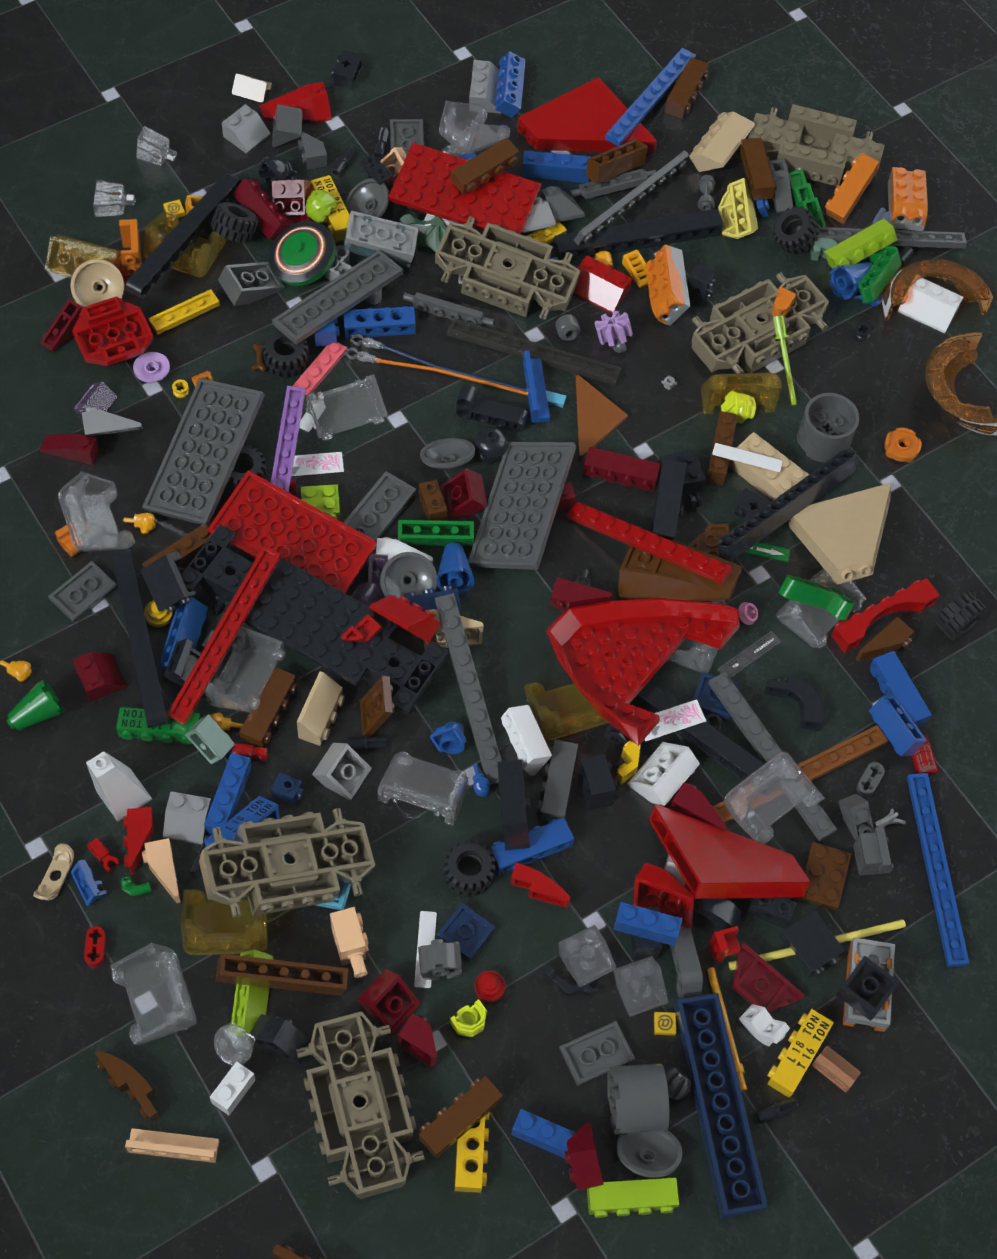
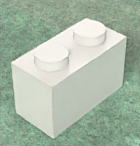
M236 1061L210 1096L212 1104L227 1115H230L255 1082L254 1073Z

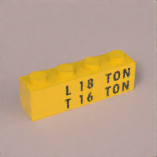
M328 175L311 180L312 192L323 190L336 199V208L331 210L330 215L325 218L323 223H327V229L334 237L335 242L346 239L350 215L331 176Z
M811 1009L808 1015L804 1013L798 1022L801 1025L798 1032L794 1030L788 1039L791 1042L789 1048L786 1049L784 1047L778 1056V1059L781 1060L779 1065H773L767 1076L770 1077V1080L767 1084L790 1098L834 1022Z

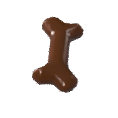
M253 344V349L256 351V364L252 366L254 371L260 370L265 372L267 370L263 357L264 344Z

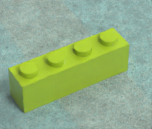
M883 218L824 251L828 265L833 269L840 265L856 264L897 241L894 226Z
M676 1178L603 1182L604 1185L587 1189L589 1215L595 1214L596 1218L607 1217L608 1213H617V1216H628L630 1212L648 1215L652 1214L654 1210H660L661 1213H672L679 1206Z

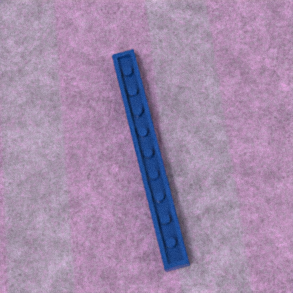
M682 48L606 133L605 139L620 146L678 80L691 57L695 58L696 55Z
M928 773L909 774L907 782L947 967L967 966L969 964L968 954Z

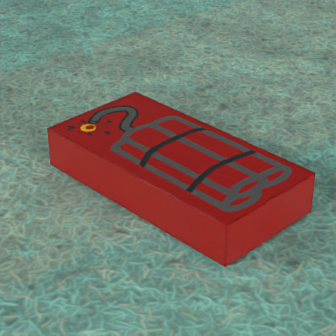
M923 735L927 741L912 755L917 774L937 773L938 768L928 737Z

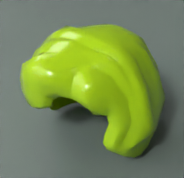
M315 190L307 198L305 212L308 217L321 224L325 222V218L330 215L331 210L336 208L337 201L328 192Z

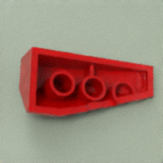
M323 82L305 85L260 105L263 120H274L277 104L302 109V120H310V123L332 120L328 95Z

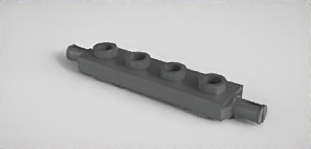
M640 169L617 175L598 184L593 181L580 184L579 189L570 190L571 197L581 195L588 199L638 187L655 174L656 170L646 172Z
M418 292L415 295L408 293L403 295V300L413 302L414 308L422 312L425 311L455 322L468 324L472 327L480 328L483 324L492 327L494 325L495 319L485 317L481 311Z

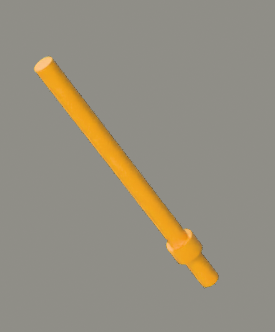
M708 968L707 974L713 994H719L741 1092L747 1090L743 1075L745 1073L744 1067L739 1061L715 968Z

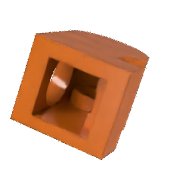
M780 287L773 304L772 315L774 317L781 315L785 317L794 303L796 294Z
M70 524L55 532L58 543L71 557L85 549L82 541L75 534Z

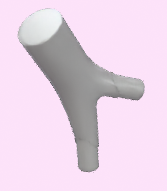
M891 809L886 817L874 822L875 828L884 827L894 823L905 825L906 821L897 819L896 817L899 814L897 812L894 813V809Z

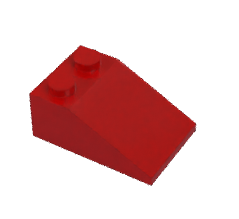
M645 863L635 877L634 906L659 907L660 913L682 918L681 925L691 928L694 895L665 869Z

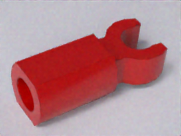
M235 743L232 748V753L249 757L251 760L255 758L260 761H267L268 753L266 748H254V745Z
M99 838L94 839L88 844L89 850L100 863H103L107 873H111L108 867L110 863H115L117 867L120 866L118 859L111 856L110 851Z

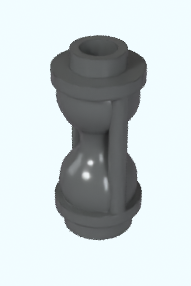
M710 175L702 176L699 181L700 191L703 195L699 198L698 208L702 211L712 210L715 207L714 199L710 194L714 191L716 182Z

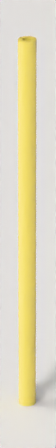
M902 919L837 935L835 938L839 943L852 941L853 938H864L904 928L906 924ZM789 947L760 954L759 956L767 962L796 954ZM737 960L729 962L730 970H735Z

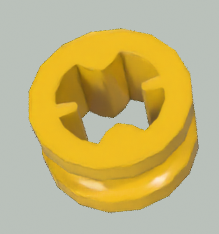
M176 380L172 384L173 394L177 398H184L189 394L188 383L185 380ZM180 387H184V390L181 389V391H179L177 388L180 389Z

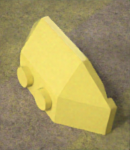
M745 178L730 183L718 206L724 224L722 235L739 239L752 234L758 229L755 203Z

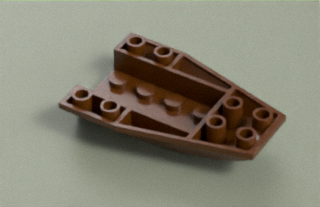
M673 541L730 565L733 571L721 585L630 546L619 571L618 597L621 599L668 598L688 601L730 600L742 567L679 541Z

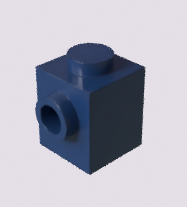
M279 772L271 788L273 798L294 806L296 801H300L304 789H302V781Z

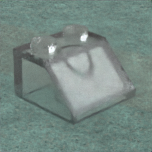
M595 925L558 943L560 957L579 987L616 969L607 943Z
M652 956L613 970L617 989L630 1017L668 1003L661 967Z

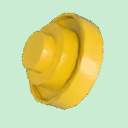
M153 600L145 607V620L153 627H164L172 620L173 611L169 613L167 610L159 612Z

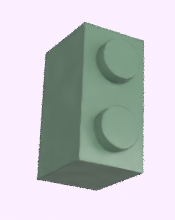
M209 714L199 719L185 734L210 764L222 759L235 744Z

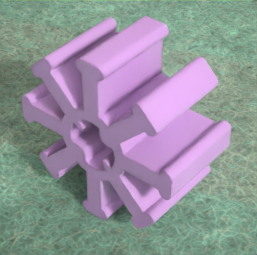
M613 311L612 317L609 318L606 314L601 315L602 321H595L598 338L602 345L608 341L609 346H615L614 343L617 339L623 344L627 341L626 336L631 337L633 335L628 314L625 312L619 315V311Z

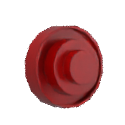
M485 971L476 978L474 985L475 993L481 1001L494 1003L504 995L505 981L497 972Z

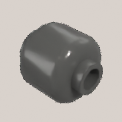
M563 315L556 321L555 327L562 340L570 341L579 335L580 326L573 315Z

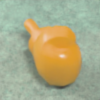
M600 251L595 254V260L611 268L613 267L610 252Z
M151 513L135 514L134 518L123 519L124 522L134 523V527L140 528L142 534H148L150 530L155 528V517Z
M3 660L0 661V665L7 668V673L16 677L20 682L25 681L32 672L29 662L12 661L9 664Z
M218 712L211 715V718L217 722L223 731H230V727L242 728L243 726L242 723L231 722V718L224 717L222 713Z

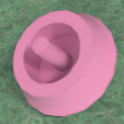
M747 602L740 604L738 610L741 621L746 625H752L758 618L756 606Z

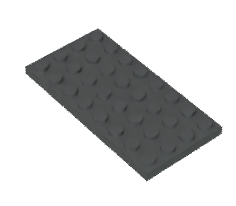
M199 378L142 508L145 511L209 526L264 399V393Z
M508 442L507 451L502 457L487 502L488 506L485 508L468 559L470 567L539 569L576 450L574 442Z

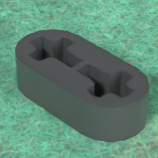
M870 763L856 787V791L860 796L870 797L874 793L885 773L884 767L880 763ZM876 769L878 770V772L873 778L871 777V774L873 770ZM867 782L871 783L867 790L863 789Z

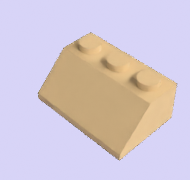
M319 672L297 720L298 738L321 746L323 740H327L330 733L328 728L331 723L335 722L337 718L336 710L338 706L341 707L345 699L343 688L324 672Z

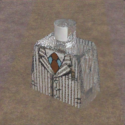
M144 126L137 139L136 158L159 166L163 165L165 159L174 161L177 152L169 149V139Z
M97 180L93 203L95 217L122 215L125 205L135 204V196L126 194L123 184Z

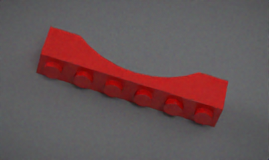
M927 578L922 581L917 580L909 588H902L897 591L894 596L885 597L879 604L870 605L864 612L860 614L855 613L846 622L840 621L834 626L835 629L832 637L843 652L846 653L861 644L866 630L879 618L899 611L922 612L935 605L940 594Z

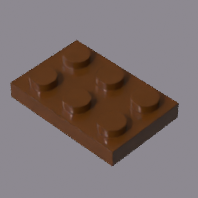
M381 676L360 701L363 737L365 735L371 737L394 711V703L391 699L393 688L390 684V676Z
M812 842L804 873L810 880L809 887L804 897H797V899L837 911L851 853Z

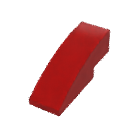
M515 863L511 885L530 889L528 895L530 898L568 908L570 896L558 884L535 869Z

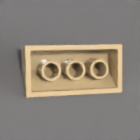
M735 112L721 113L717 117L716 122L709 127V131L701 138L700 143L693 148V152L689 156L697 170L702 172L724 167L740 146L741 139H745L755 126L754 122Z

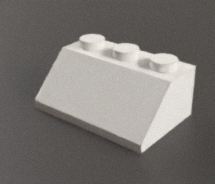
M916 275L897 312L945 333L959 309L963 296Z
M529 705L508 708L501 717L502 724L509 735L511 744L514 746L518 760H522L523 769L531 776H535L552 754Z
M662 742L627 784L651 803L665 806L680 789L683 782L694 773L700 763L689 747Z

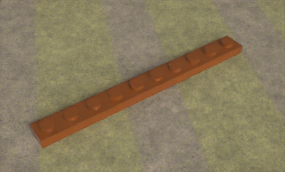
M876 725L793 766L803 782L807 784L887 744L888 740L879 726ZM778 783L768 795H763L751 787L712 807L723 822L727 824L785 795V792Z

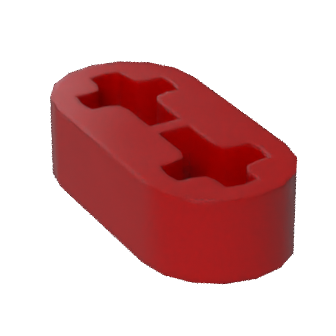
M95 926L86 933L84 959L88 966L97 968L103 964L105 959L106 934L101 927ZM95 933H99L101 936L97 939V944H94L92 938L95 936ZM94 950H96V953L99 956V958H96L95 961L92 962L91 958L89 957H92Z

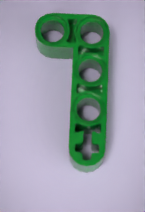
M886 246L869 256L873 265L858 284L863 302L870 303L876 300L900 268L902 262L897 247Z
M792 575L786 576L778 591L780 595L787 599L825 609L836 618L844 621L847 620L855 605L844 593L833 587Z

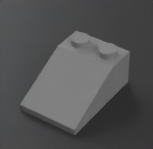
M97 407L85 409L86 412H82L86 436L92 437L143 429L142 424L98 410Z

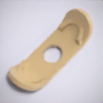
M61 843L55 847L52 862L41 885L34 891V897L49 901L58 895L74 860V851L69 845ZM54 871L61 872V877L57 881L50 879Z

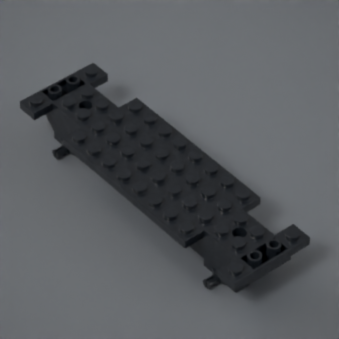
M221 524L181 574L188 592L195 591L201 585L209 596L216 599L217 603L211 609L216 614H219L224 606L226 612L253 565V562L228 549L237 536L235 532ZM282 558L279 560L244 622L355 686L363 678L368 681L369 686L373 687L381 676H390V684L393 688L391 698L394 708L406 715L415 702L419 700L449 654V650L431 642L423 655L420 656L391 640L390 638L399 625L371 610L364 603ZM367 614L382 627V630L369 642L343 641L340 638L351 626L355 627ZM391 664H398L399 666H397V667H391L390 665H391Z

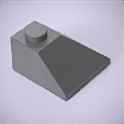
M550 186L547 189L541 190V198L548 202L556 223L585 217V213L576 200L559 187Z

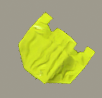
M730 391L725 396L726 401L721 405V410L737 414L736 423L742 424L747 418L752 419L756 411L754 397L735 391Z
M478 999L471 1008L468 1005L462 1007L457 1012L456 1017L454 1015L450 1018V1024L458 1035L473 1037L484 1030L487 1010Z

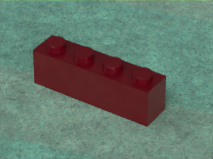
M244 178L233 195L243 207L249 209L258 217L257 225L269 240L274 241L284 229L290 226L287 222L288 219L279 212L278 206L271 202L269 195L260 188V184L256 180Z
M589 447L583 474L592 478L605 479L608 482H617L625 486H634L642 490L654 491L660 463Z

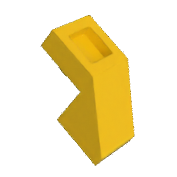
M632 741L627 742L623 746L621 757L626 763L617 769L616 780L620 785L633 777L637 772L640 745L638 746Z

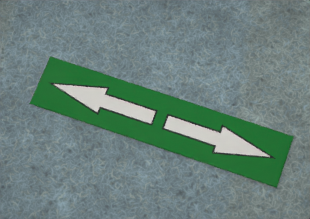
M756 543L744 553L788 562L790 549Z

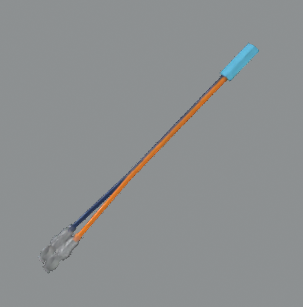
M360 334L352 335L350 342L357 346L363 344L364 347L369 349H386L428 366L382 360L368 352H358L355 348H346L347 352H345V356L347 355L349 359L358 358L360 362L385 363L436 371L527 395L526 388L439 366L388 347L386 344L373 338H363ZM359 337L363 341L355 342L353 339ZM350 351H355L357 355L350 356L348 355V353ZM546 391L548 404L563 408L566 395Z

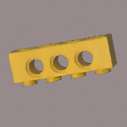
M490 1112L479 1121L480 1125L478 1127L471 1128L457 1140L455 1191L481 1193L482 1186H486L487 1173L483 1172V1164H487L488 1150H484V1142H488L489 1128H485V1120H489ZM469 1141H476L479 1147L471 1150L466 1144ZM468 1163H474L478 1169L475 1172H469L465 1166Z

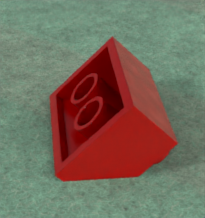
M586 256L578 266L580 274L573 294L613 314V311H616L629 293L632 278Z
M390 595L370 604L369 608L428 643L441 624L434 619L435 614L428 610L422 612L423 608L414 602L412 605H409L410 600L401 595L399 598Z

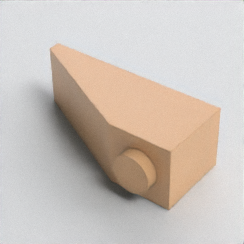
M169 838L144 843L145 851H142L144 863H148L152 873L175 902L181 903Z

